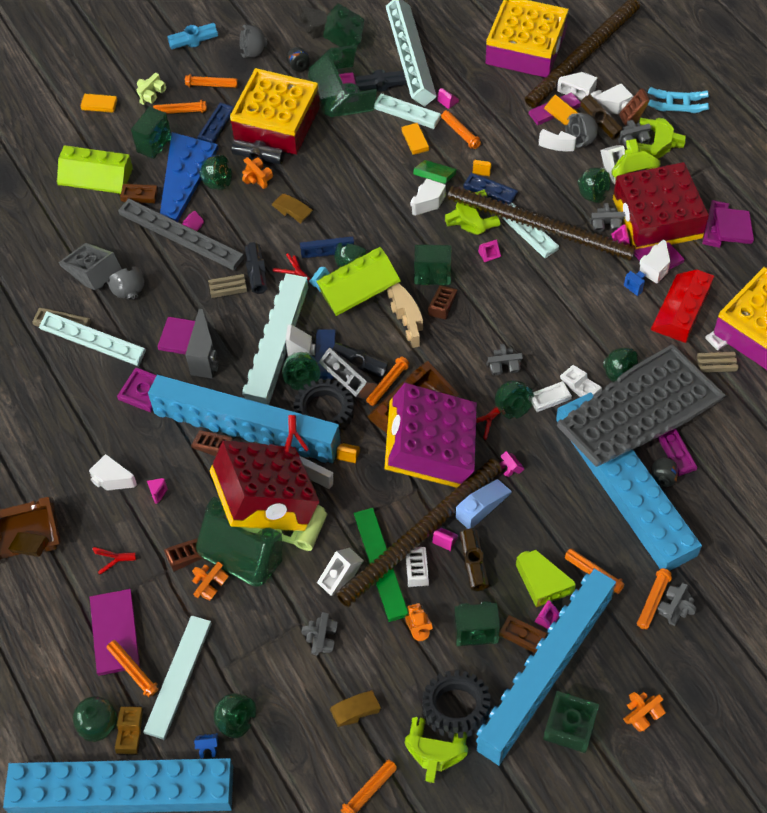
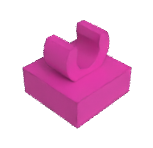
M506 451L501 455V458L504 460L499 463L501 468L508 467V470L504 473L505 476L509 477L513 472L520 474L525 469L513 454Z

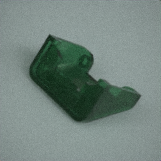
M214 496L206 506L196 542L197 553L214 565L220 562L223 565L221 569L251 586L263 585L282 562V533L272 528H264L255 536L241 527H231L229 521L223 518L226 513L221 500Z

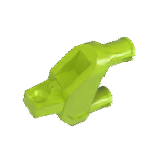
M640 117V126L650 124L651 130L655 132L652 145L637 143V146L641 147V151H645L659 159L670 152V148H684L686 136L673 133L674 128L666 119L656 118V120Z
M636 139L626 141L627 150L617 161L611 173L616 180L618 175L641 169L657 168L661 164L660 160L641 151V147L637 146Z
M485 190L475 192L476 195L487 196ZM457 202L456 210L445 215L447 226L460 225L462 229L473 234H482L486 229L500 226L498 216L482 219L473 206L470 208L469 205L464 206V203L459 204Z
M418 717L412 718L410 734L405 738V746L422 768L427 769L426 782L434 783L437 771L442 772V770L457 764L467 756V734L463 732V738H458V733H454L452 743L423 738L426 721L420 718L419 725L417 726Z

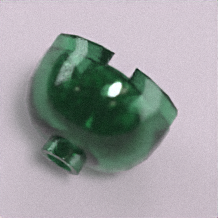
M224 155L208 157L201 165L200 177L203 183L210 189L225 190V187L231 183L232 170L228 168L227 163L229 161Z
M593 167L587 169L579 178L578 187L580 194L587 201L601 203L605 200L606 196L603 195L610 188V174L605 171V168Z
M339 243L335 249V263L339 268L343 267L355 259L366 255V249L348 243L345 247L342 246V243Z
M620 347L612 350L604 359L603 367L610 381L614 383L618 377L638 364V354L636 351H633L634 349Z
M296 352L288 356L284 361L282 369L284 382L294 390H300V388L304 390L303 386L305 384H308L310 387V381L318 382L321 374L318 361L313 355L306 352Z
M510 380L502 384L497 390L495 405L498 411L507 419H511L514 416L517 419L526 414L531 408L532 403L530 401L532 397L534 398V393L523 382Z
M240 693L224 696L216 704L213 721L217 729L224 735L234 739L243 736L251 727V724H248L251 717L255 718V702Z
M92 696L85 698L74 709L72 717L74 728L79 736L87 741L96 742L104 740L116 728V710L103 697Z

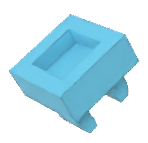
M320 267L309 281L313 287H317L319 292H321L316 281L330 273L326 267Z

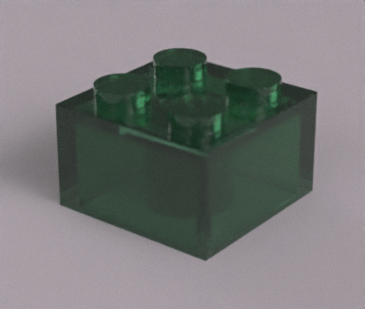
M337 3L327 15L323 37L351 52L361 42L365 19Z
M150 106L131 128L137 153L152 159L162 151V148L170 141L172 136L167 113Z
M415 245V284L451 285L452 245Z
M482 602L477 605L463 603L454 606L456 646L498 643L500 624L497 603Z
M557 691L543 740L586 753L599 704Z

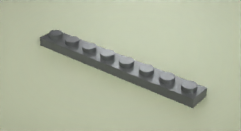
M128 199L118 210L119 215L229 269L235 270L244 259L242 253L131 199Z

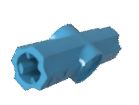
M211 23L200 27L189 25L183 32L167 37L172 50L186 45L197 47L201 41L217 37L218 33L215 24Z

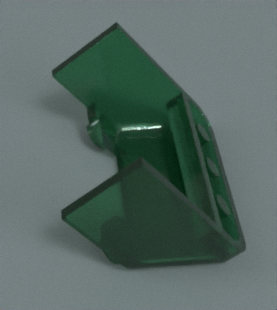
M356 45L328 49L309 68L308 77L310 81L318 83L320 104L327 116L336 117L374 110L377 90L360 91L358 86L353 83L343 84L337 69L354 66Z

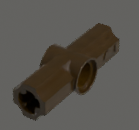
M591 94L581 100L579 105L595 119L596 123L612 140L620 136V132L624 129ZM604 114V118L599 121V116Z
M472 528L465 529L460 532V539L470 588L476 592L483 591L489 587L478 532ZM471 558H477L478 561L473 562V561H470L469 559H471Z

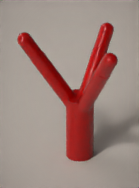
M289 253L286 254L295 271L272 269L273 272L307 277V282L310 283L309 280L311 278L300 269L295 255L292 258Z
M496 406L487 415L476 419V423L484 420L487 421L483 437L485 440L488 437L491 421L502 412L500 406Z
M288 415L289 435L285 443V451L289 452L293 435L304 450L308 451L309 448L297 432L296 415Z
M97 547L92 548L95 554L115 558L99 570V574H102L119 561L135 560V552L113 553Z

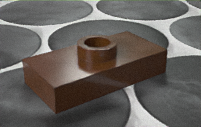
M123 184L120 199L121 202L131 199L139 203H155L158 188L157 185Z
M509 615L499 632V636L536 653L539 641L542 638L545 639L547 633Z

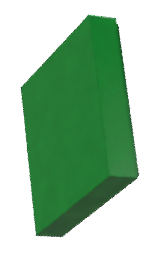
M424 160L414 168L413 174L445 184L456 175L457 169Z

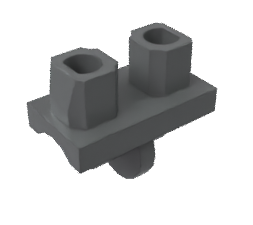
M629 120L627 126L623 127L624 130L620 132V138H618L619 144L623 143L626 149V141L631 139H639L641 144H648L651 140L649 133L651 126L650 124L640 126V123L635 124L633 120Z
M604 203L603 208H597V213L591 214L590 224H593L594 232L604 231V224H610L611 231H616L622 225L624 212H615V208H609V204Z
M500 344V350H493L494 356L488 357V361H486L487 367H490L491 373L494 376L503 373L502 365L509 366V373L520 372V363L523 358L522 353L513 354L512 348L506 349L505 344Z
M682 583L680 587L670 586L667 591V598L672 600L671 604L661 602L658 607L659 614L668 618L670 625L675 626L680 616L685 618L687 614L694 615L696 612V607L693 605L695 600L691 598V594L687 591V584Z
M322 612L321 617L317 618L316 627L315 621H309V626L302 627L301 633L307 636L306 642L311 643L313 640L312 655L317 656L320 652L331 653L333 650L334 640L325 638V633L334 634L338 622L329 619L328 613Z

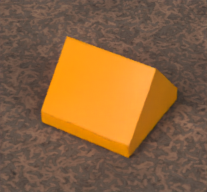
M475 160L473 162V173L490 176L492 163Z
M342 443L337 447V459L356 463L360 448Z

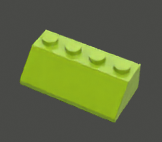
M63 146L58 159L57 184L121 194L122 186L127 184L133 169L129 154Z
M379 247L316 282L323 297L337 316L399 283L400 279L387 255Z

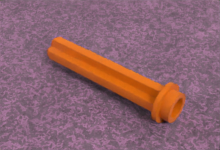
M189 74L185 76V85L188 87L194 85L236 88L238 80L235 78L196 77Z
M200 100V102L154 105L153 111L154 114L197 111L204 113V111H207L206 101Z
M443 111L441 118L468 143L470 148H478L481 144L480 138L474 136L449 111Z
M400 357L395 360L396 364L366 399L367 403L374 406L402 371L409 368V361L406 358Z
M569 549L566 552V560L588 574H591L595 568L616 581L613 593L619 594L625 585L621 578H615L573 549Z
M661 568L656 572V580L637 621V626L641 629L647 630L666 586L672 580V573L667 569Z
M116 640L111 641L107 645V649L144 691L143 695L153 696L158 691L157 683H152Z
M387 760L347 804L344 803L342 805L341 812L357 813L396 771L397 766L391 760Z

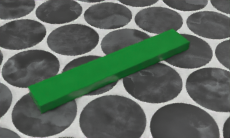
M369 508L355 512L354 518L370 564L374 563L376 558L379 559V555L383 554L387 548L374 510ZM394 569L388 570L387 574L379 578L376 585L388 622L405 618V616H408V611Z

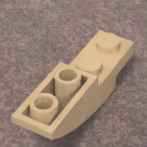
M397 283L387 288L388 297L393 300L391 302L392 313H396L397 320L402 319L403 326H407L406 338L407 341H411L412 348L420 347L418 331L423 330V319L420 310L407 290Z

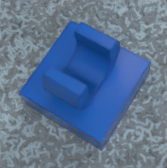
M630 271L626 274L624 286L635 295H640L643 291L645 282L643 278L646 274L642 271H639L637 274Z
M218 733L196 736L194 744L195 749H200V758H204L205 749H210L212 757H215L216 747L219 743Z

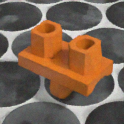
M248 157L245 158L246 168L242 172L243 182L246 184H255L257 182L263 189L268 187L267 181L273 177L272 170L267 167L261 171L260 169L264 166L259 157L252 161Z
M220 562L216 563L208 575L206 572L209 567L205 564L201 569L195 567L192 570L195 575L192 581L195 584L200 580L203 581L193 595L199 598V596H202L210 601L217 592L216 589L209 585L212 579L222 586L229 577L221 569L223 565Z
M420 603L407 606L409 616H405V620L413 638L417 641L426 640L429 637L430 630L433 629L431 621L424 610L421 609Z
M633 692L629 695L632 702L627 706L630 710L635 707L636 709L623 719L626 724H632L639 732L644 731L650 726V723L644 716L646 713L649 712L654 720L666 713L660 703L664 699L659 694L656 697L651 696L644 702L648 697L645 692L640 695Z

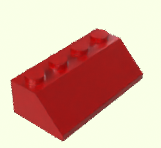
M697 269L677 274L651 327V331L686 343L710 292L714 275Z

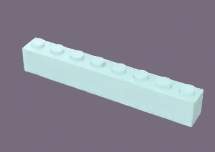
M392 0L386 5L411 98L426 106L437 96L410 5L403 0Z
M286 274L284 280H281L279 295L276 294L274 300V309L270 310V321L264 327V338H261L259 341V352L255 354L253 369H250L248 373L249 381L243 387L242 394L245 396V399L269 405L287 353V326H296L308 290L307 277Z

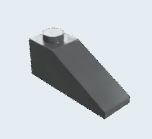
M330 347L319 361L355 397L367 399L377 386L367 374Z

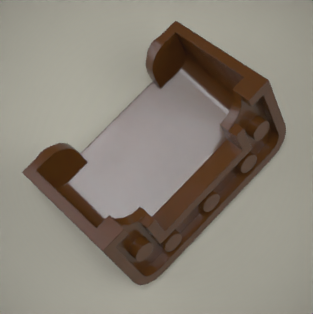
M426 361L412 372L367 417L372 423L387 433L389 401L404 383L455 397L459 394L431 363Z
M44 497L37 500L38 502L31 501L30 503L0 510V559L19 555L18 553H12L8 549L18 532L46 536L49 542L45 547V552L58 549L57 545L61 543L52 497Z

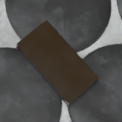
M18 532L8 549L12 553L40 557L49 539L43 535Z

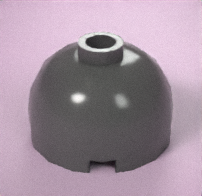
M243 25L244 30L240 32V49H243L244 53H241V56L243 58L257 57L263 52L264 47L267 46V38L264 37L263 32L257 26Z
M575 113L568 117L567 120L569 122L568 125H565V132L577 137L575 148L591 144L598 132L595 119L587 113Z
M132 267L133 270L127 271V268L112 274L109 277L110 281L107 280L112 293L123 299L128 298V300L137 298L145 283L140 267Z

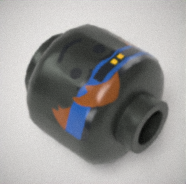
M294 47L287 54V62L294 71H303L310 64L309 55L303 48Z
M670 458L658 459L652 465L651 476L661 487L672 486L677 481L678 466Z

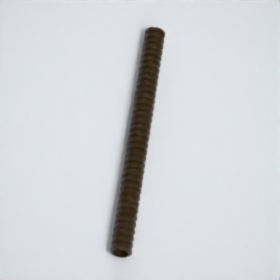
M626 1L525 97L526 104L531 108H536L558 87V79L560 77L570 75L639 10V1Z
M455 185L451 186L448 193V200L450 201L452 199L453 202L464 203V206L469 205L470 208L473 206L474 209L479 208V211L485 210V213L490 212L491 215L493 213L495 216L500 215V218L506 217V220L511 219L512 222L514 220L516 223L521 222V225L526 224L527 227L532 226L533 229H541L542 232L547 231L548 234L553 233L554 236L558 235L560 238L562 236L564 237L563 239L568 238L569 241L574 240V243L580 242V245L583 243L586 247L588 245L590 248L595 247V250L601 249V252L606 251L607 254L610 252L613 256L614 254L617 257L622 256V259L628 258V261L632 259L635 251L634 245L631 247L628 243L625 245L624 242L619 243V240L613 241V238L610 240L607 236L604 238L603 235L598 236V233L592 234V231L587 232L586 229L583 231L580 227L579 229L576 226L571 227V224L566 225L565 222L560 223L559 220H551L550 217L545 218L544 215L539 216L538 213L534 214L532 211L530 213L529 210L524 211L523 208L518 209L517 206L513 207L511 204L509 206L508 203L503 204L502 201L497 202L496 199L492 200L490 197L488 199L487 196L482 197L481 194L476 195L475 192L471 193L469 190L467 192L466 189L461 190L460 187L455 188Z
M489 459L484 466L475 471L471 477L467 478V481H464L454 492L450 493V496L442 500L441 504L439 503L428 515L419 520L415 527H411L410 531L406 532V535H402L401 539L397 540V543H393L388 548V551L385 550L383 554L379 555V559L376 558L374 563H370L369 567L365 568V571H361L360 575L356 576V579H352L351 583H347L346 587L341 589L342 591H338L337 597L344 606L350 607L351 602L354 603L356 598H360L361 594L365 593V590H369L370 586H373L375 582L379 581V578L388 573V570L393 569V566H396L398 562L402 561V558L411 553V550L419 546L420 542L428 538L429 534L433 533V530H437L451 515H454L456 506L465 498L489 484V481L502 472L499 462Z

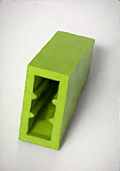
M537 550L525 551L517 557L516 567L536 608L546 604L548 600L552 602L573 594L576 586L575 582Z

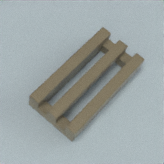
M244 274L208 280L211 298L247 292Z
M697 353L698 369L702 373L737 371L736 353Z

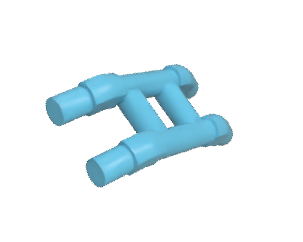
M652 87L648 90L649 94L657 98H666V103L650 99L648 106L659 111L698 113L709 109L708 103L690 105V101L709 97L708 90L691 93L667 92ZM673 99H683V105L673 104Z

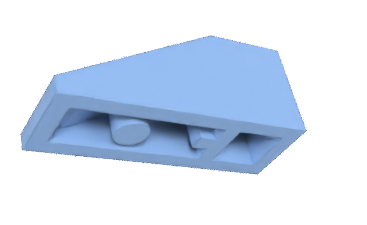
M496 479L471 493L456 506V518L468 529L473 528L505 500L512 491Z

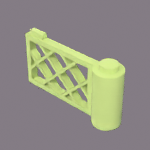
M317 505L305 531L294 530L291 537L283 535V530L279 529L271 531L263 528L239 527V529L295 544L300 549L311 551L325 522L327 513L322 506Z

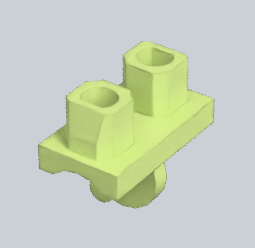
M154 73L149 79H139L137 81V93L140 96L139 102L143 105L146 102L153 103L156 100V91L163 93L166 90L165 83L160 80L157 73Z

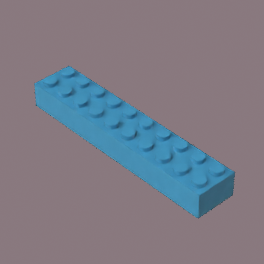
M157 375L148 392L154 414L159 417H169L177 422L190 423L195 427L201 426L213 432L219 431L231 437L244 438L248 442H258L267 445L285 446L289 435L288 415H296L297 432L309 450L305 451L294 435L291 447H296L300 456L312 457L320 462L333 463L337 455V447L341 444L339 424Z
M590 392L559 407L556 421L563 420L572 410H577L583 402L592 399L593 394ZM575 446L660 569L663 568L670 571L699 555L701 543L633 449L596 467Z
M595 568L591 574L587 573L584 576L580 590L576 589L570 597L571 603L569 606L565 605L559 613L560 619L558 622L551 624L547 631L549 633L547 638H542L536 647L538 650L536 654L528 657L523 673L520 671L517 673L513 680L514 686L512 689H507L501 697V705L493 708L489 715L491 719L487 725L483 723L477 732V752L498 766L612 599L616 581Z
M230 758L9 763L3 808L7 813L232 811L233 764Z

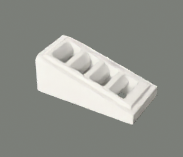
M416 547L406 556L408 587L429 586L426 548ZM422 553V556H410V554ZM422 560V562L411 563L410 561ZM423 566V569H411V567ZM414 573H423V574H424V575L412 576V574H414Z

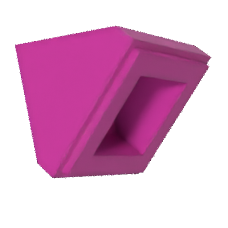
M443 88L439 89L437 101L446 108L450 109L459 102V99Z
M194 211L188 215L182 225L198 231L203 225L204 220Z
M625 224L612 233L613 241L619 240V243L630 244Z
M497 239L479 246L478 252L484 262L501 257Z
M163 478L147 481L156 504L160 502L168 490Z
M439 528L434 531L432 543L451 551L458 535L444 528Z
M548 600L534 622L549 629L551 624L557 621L560 612Z

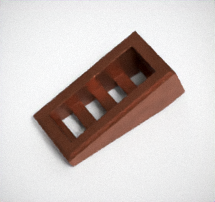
M640 89L619 113L624 125H627L629 120H633L637 124L650 102L644 89Z
M440 285L430 303L428 315L446 320L457 289Z
M199 430L191 444V448L216 456L222 441H233V438ZM201 437L205 438L202 444H198Z
M203 537L164 550L173 572L211 555ZM200 545L203 552L199 553L196 546ZM192 548L195 554L191 555L188 549ZM185 551L187 557L183 558L181 552ZM175 555H178V557H179L178 560H175V558H174Z

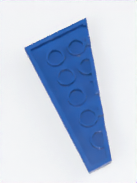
M172 132L160 214L176 222L179 221L219 149L218 144Z

